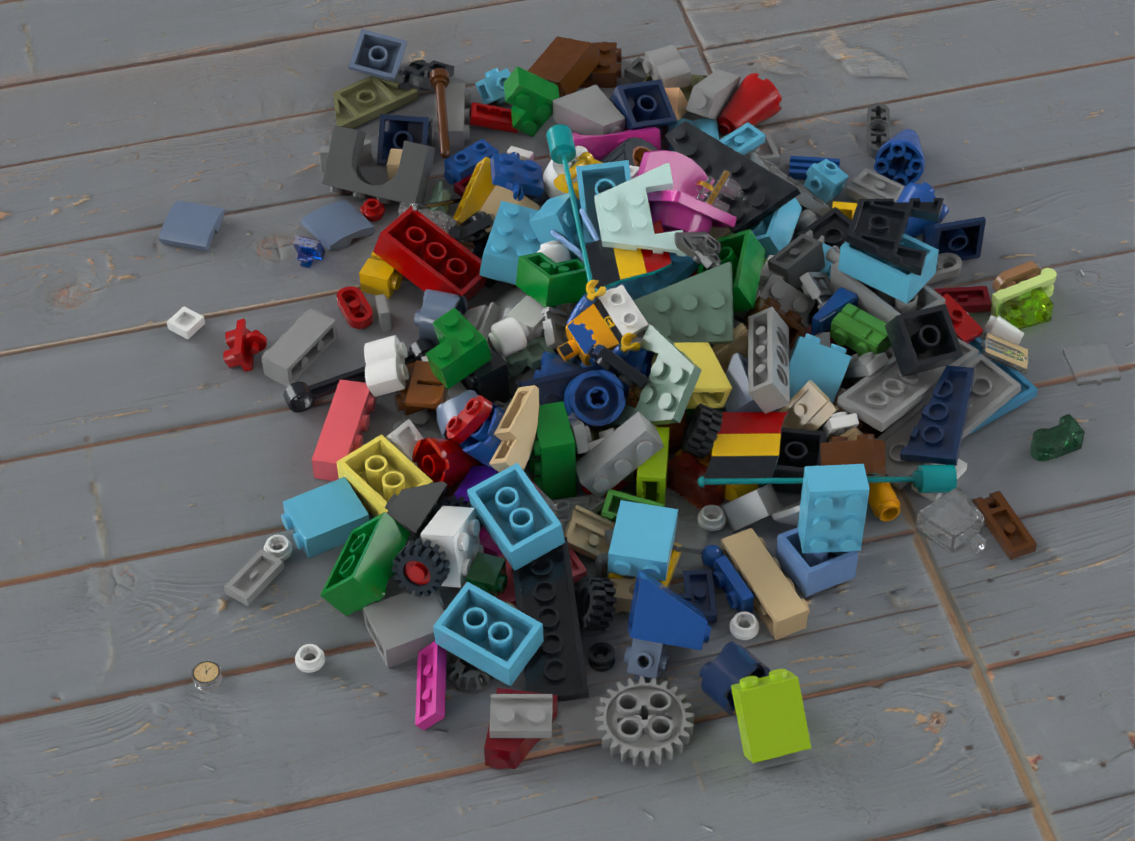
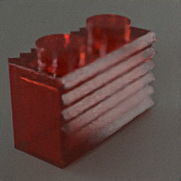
M681 451L668 462L667 488H671V491L675 490V493H680V496H684V499H688V502H692V505H696V508H700V511L707 505L719 506L726 499L724 498L726 496V484L699 486L698 479L701 476H705L708 467L689 453Z

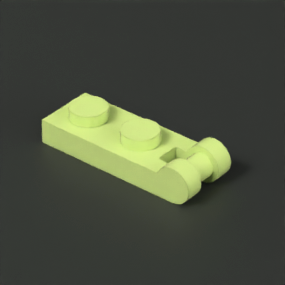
M1045 268L1041 271V275L993 293L991 312L989 313L995 317H998V315L1002 317L1003 305L1008 301L1023 300L1025 303L1020 307L1024 308L1051 297L1054 292L1053 283L1056 281V271L1051 268Z

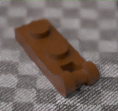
M1000 491L990 493L989 497L984 499L983 497L972 499L971 504L974 513L980 515L1010 560L1036 551L1037 543Z

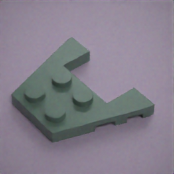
M648 325L641 342V349L658 356L651 367L649 379L640 394L636 408L625 404L620 416L607 424L616 429L638 411L653 425L680 423L702 371L687 355L675 347L670 339L666 338L658 328L652 325Z

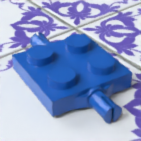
M493 152L490 160L493 185L511 190L513 198L516 200L518 197V201L524 198V194L541 198L544 191L542 167L532 160H520L519 153L497 154Z

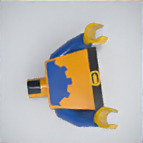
M590 280L587 283V293L576 304L567 320L565 330L569 341L557 347L561 358L565 362L578 355L585 366L597 365L594 363L595 359L587 354L589 348L592 345L597 346V344L605 346L621 359L629 354V350L636 352L641 348V344L637 342L631 345V341L637 335L626 333L622 336L600 299L596 301L595 297H601L606 293L605 287H600L595 292V286L599 280Z

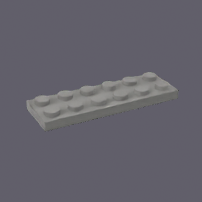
M958 339L963 356L949 366L965 367L978 356L979 350ZM894 355L889 359L888 364L871 375L866 376L838 397L837 406L850 414L856 413L858 419L882 432L932 394L946 366L902 377Z
M982 354L965 366L974 368L975 376L963 438L1021 391V384ZM932 394L877 438V440L885 441V477L912 476L913 471H917L919 465L933 464L904 461L900 458V453L910 440V434L914 426H917L920 421L921 413L925 405L929 404L933 396ZM910 482L890 483L900 491Z

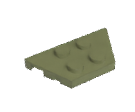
M372 75L333 92L337 126L353 129L379 117L380 114H386L419 99L418 90L412 88L410 91L400 88V83L387 81Z

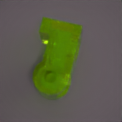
M1039 287L1031 290V296L1005 302L1002 318L1019 330L1051 321L1054 304L1044 290Z

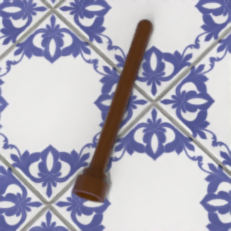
M436 68L430 72V84L436 90L440 155L443 159H447L450 157L445 89L449 85V73L443 68Z

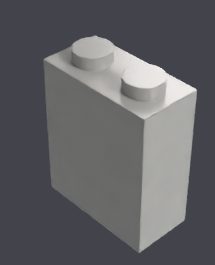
M413 590L411 594L404 592L363 608L365 626L387 668L418 657V651L435 641L433 626L444 612V604L438 592L435 594L431 593L430 596L426 597L423 593L418 597L415 596L416 591Z

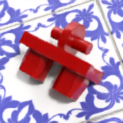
M244 318L237 320L236 329L225 333L226 344L230 349L223 352V360L229 368L241 365L245 372L253 370L254 354H258V352L267 347L266 336L261 334L259 330L249 331L246 328Z

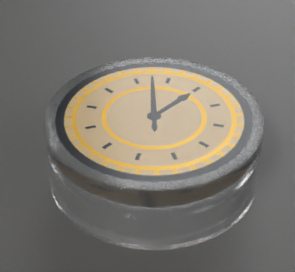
M201 661L191 671L193 684L200 690H212L222 682L221 667L215 661Z

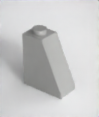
M717 69L693 86L686 110L717 120L737 90L741 77Z
M597 85L553 100L554 121L568 126L571 130L581 135H605L625 131V117Z

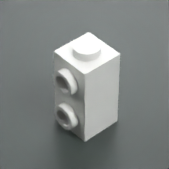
M623 285L607 290L605 295L598 298L622 336L626 333L637 335L631 341V345L634 342L641 344L649 324Z

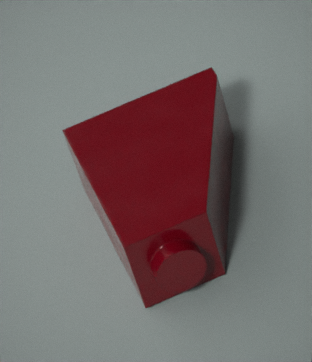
M497 688L496 694H545ZM552 694L553 723L558 715V697ZM489 723L484 746L485 766H492L496 769H516L540 738H490Z

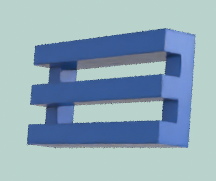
M790 156L789 177L806 180L808 177L806 172L812 164H818L828 159L839 168L840 159Z

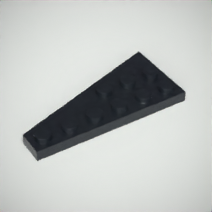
M684 121L665 134L677 153L692 159L703 169L709 178V184L714 189L724 172L730 173L712 204L715 208L737 217L734 228H730L733 234L749 230L801 194L794 185L687 121ZM707 188L706 195L710 198L712 192Z

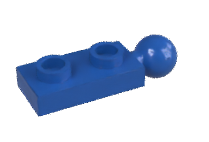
M717 545L706 546L701 553V559L707 567L714 568L712 575L718 589L722 588L732 609H736L738 613L750 612L753 614L754 596L724 555L723 550Z

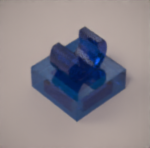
M296 235L293 245L298 253L297 260L301 261L300 266L311 268L313 259L323 260L325 250L320 240Z

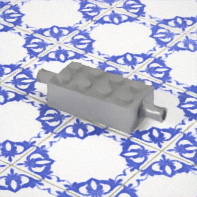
M833 246L826 253V260L833 263L831 265L829 288L836 292L840 287H843L857 294V307L885 323H888L900 314L945 304V299L926 284L906 304L839 271V247Z

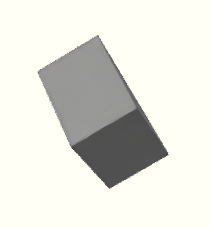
M767 484L722 505L721 508L734 532L782 509V506L772 485Z

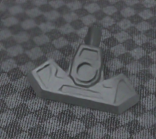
M676 232L674 234L676 247L689 257L691 256L696 263L703 264L706 269L720 266L721 261L718 255L721 252V245L714 237L706 232Z

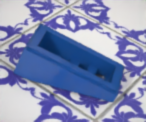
M840 287L812 318L811 335L815 336L819 333L830 331L832 320L839 312L841 313L848 303L857 307L858 295Z

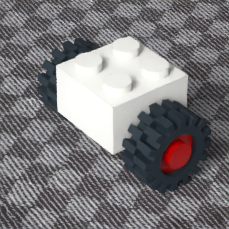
M456 495L451 496L449 499L448 497L443 498L427 519L429 521L421 533V539H417L415 542L413 540L409 541L395 557L392 572L396 573L393 577L395 581L401 580L399 583L401 588L404 586L408 587L407 593L411 594L414 590L416 591L415 596L420 597L424 593L426 597L430 596L431 593L437 592L440 586L458 588L463 586L477 552L484 553L483 546L480 545L479 532L482 530L483 525L480 524L481 522L476 516L475 508H471L470 500L466 504L464 503L465 498L462 496L458 500H456Z

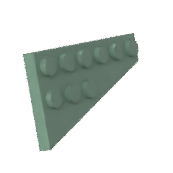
M731 262L633 300L647 323L658 328L673 343L708 342L710 345L734 343Z

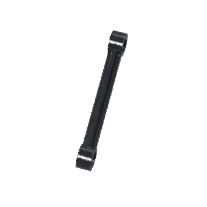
M428 338L415 341L410 346L409 351H407L408 357L405 358V364L416 362V360L422 361L421 357L426 356L427 352L435 348L433 342ZM366 366L310 386L305 382L292 383L285 389L283 397L292 412H304L313 405L315 399L335 393L339 380L366 382Z

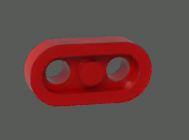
M354 286L340 289L337 293V304L349 326L356 329L370 326L373 322V311L362 291Z
M483 396L471 398L465 408L448 421L446 426L447 437L457 444L463 443L488 418L492 410V402Z

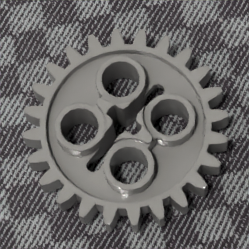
M640 676L639 683L637 684L631 678H628V686L626 687L619 682L616 683V692L608 689L607 698L601 697L600 707H596L595 728H597V739H602L603 748L610 747L611 756L620 752L621 762L630 757L634 766H636L639 759L644 760L646 767L649 766L650 759H655L659 765L661 764L662 756L673 760V751L681 754L683 752V744L689 745L690 735H693L694 714L692 713V704L686 703V694L678 696L677 686L670 690L667 689L668 681L666 680L661 685H656V678H652L650 683H645L643 676Z

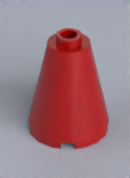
M751 73L742 80L717 119L718 129L723 135L727 136L747 122L755 126L775 116L782 109V106L780 107L779 104L782 101L781 95L769 79L762 80L758 78L760 74Z
M432 437L421 439L415 445L412 455V462H417V467L433 483L443 481L447 484V489L462 482L472 466H485L462 450L463 448L451 439Z

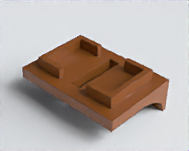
M416 360L405 404L406 406L437 409L438 405L446 401L448 389L432 373L429 362Z

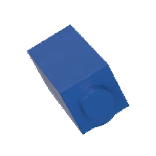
M481 139L445 159L444 177L446 181L454 186L458 181L473 174L477 163L485 157L491 159L493 152L499 154V151L487 141Z

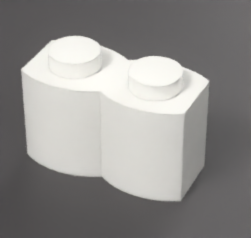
M396 335L365 343V379L372 395L377 397L405 389L409 373L405 365V358L408 357L404 342H400Z

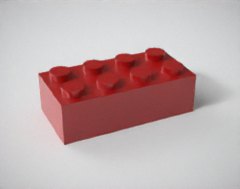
M410 206L380 232L373 252L424 292L429 289L466 297L468 302L485 286L488 278L479 275L482 260L418 210L414 211L412 209L413 206Z

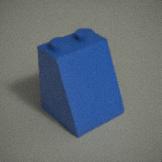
M637 571L627 623L630 638L702 651L703 643H708L711 632V625H708V620H706L703 612L646 572Z

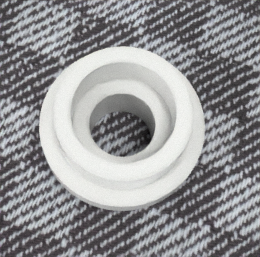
M707 505L699 512L697 522L704 530L718 531L725 526L726 516L719 506Z
M283 535L269 537L264 545V551L282 561L288 559L293 552L291 542Z
M739 612L730 621V632L734 637L741 640L752 639L759 632V622L752 613Z
M314 644L303 645L295 655V664L302 672H316L325 663L324 652Z

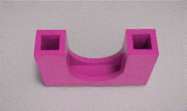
M625 127L624 132L605 135H580L577 132H572L575 147H585L593 158L601 161L625 140L632 137L644 139L658 150H661L660 130L656 127L630 130Z

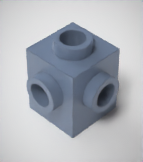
M633 638L632 646H627L624 663L628 664L627 673L635 674L634 678L637 680L640 679V676H643L646 682H650L652 678H658L662 672H666L668 667L669 655L665 654L667 644Z

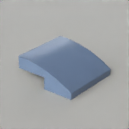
M177 200L165 219L158 239L161 243L209 251L214 233L219 232L225 209Z
M347 200L323 206L301 220V224L328 250L350 247L352 238L370 236L374 230V226Z

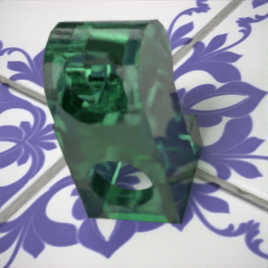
M1070 413L1060 417L1059 425L1049 429L1041 428L1033 433L1030 454L1035 460L1044 462L1077 451L1082 448L1085 431Z

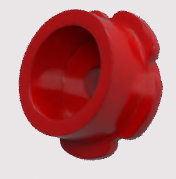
M368 199L360 207V212L368 221H378L385 212L384 203H380L377 199Z

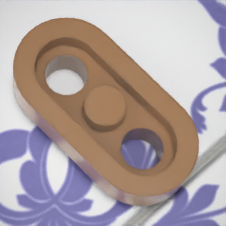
M1026 262L999 274L995 278L992 288L995 292L1006 289L1021 281L1041 275L1042 270L1035 262Z

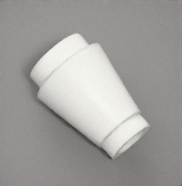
M999 315L998 317L990 316L982 333L987 336V333H990L1016 345L1020 344L1024 332Z

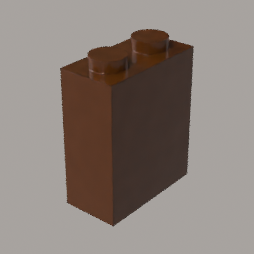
M557 36L530 67L528 72L558 85L559 98L574 93L601 62V59L593 43Z

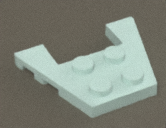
M669 163L594 196L603 247L637 251V248L653 250V253L663 254L665 251L676 253V256H687L676 247L674 234L676 232H683V230L655 234L647 193L673 189V179Z

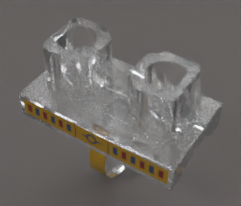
M724 169L714 187L712 186L715 182L713 177L709 176L706 182L697 181L695 189L699 194L696 199L703 202L707 196L706 203L727 213L730 205L719 200L722 194L735 200L741 190V185L731 179V172Z

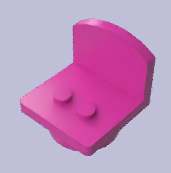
M656 150L644 153L637 176L669 163L673 179V189L647 193L652 223L661 219L664 233L683 230V232H706L710 234L712 227L734 228L737 217L703 202L707 188L702 185H696L699 180L709 183V178L697 163L687 156L673 151Z

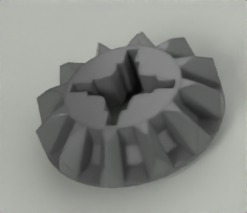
M451 656L450 663L447 665L449 681L461 690H479L487 686L493 679V676L477 667L476 671L471 669L465 673V666L471 667L472 664L458 656Z

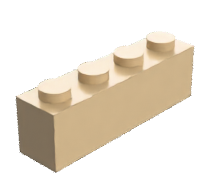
M752 528L721 539V549L753 594V608L773 638L778 640L807 628V617L810 613L809 606L805 599H800L796 593L792 580L789 577H785L777 558L772 557L767 551L764 539L758 537Z

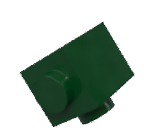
M477 552L466 576V582L497 598L499 593H504L507 586L505 558Z

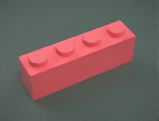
M339 380L312 457L315 479L338 480L337 461L363 446V432L369 429L370 411H375L377 397L372 395L366 383Z

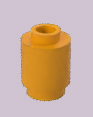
M890 482L869 483L868 504L875 517L883 522L895 519L901 511L900 501Z

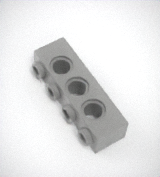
M773 307L748 317V394L765 414L790 404L789 327Z

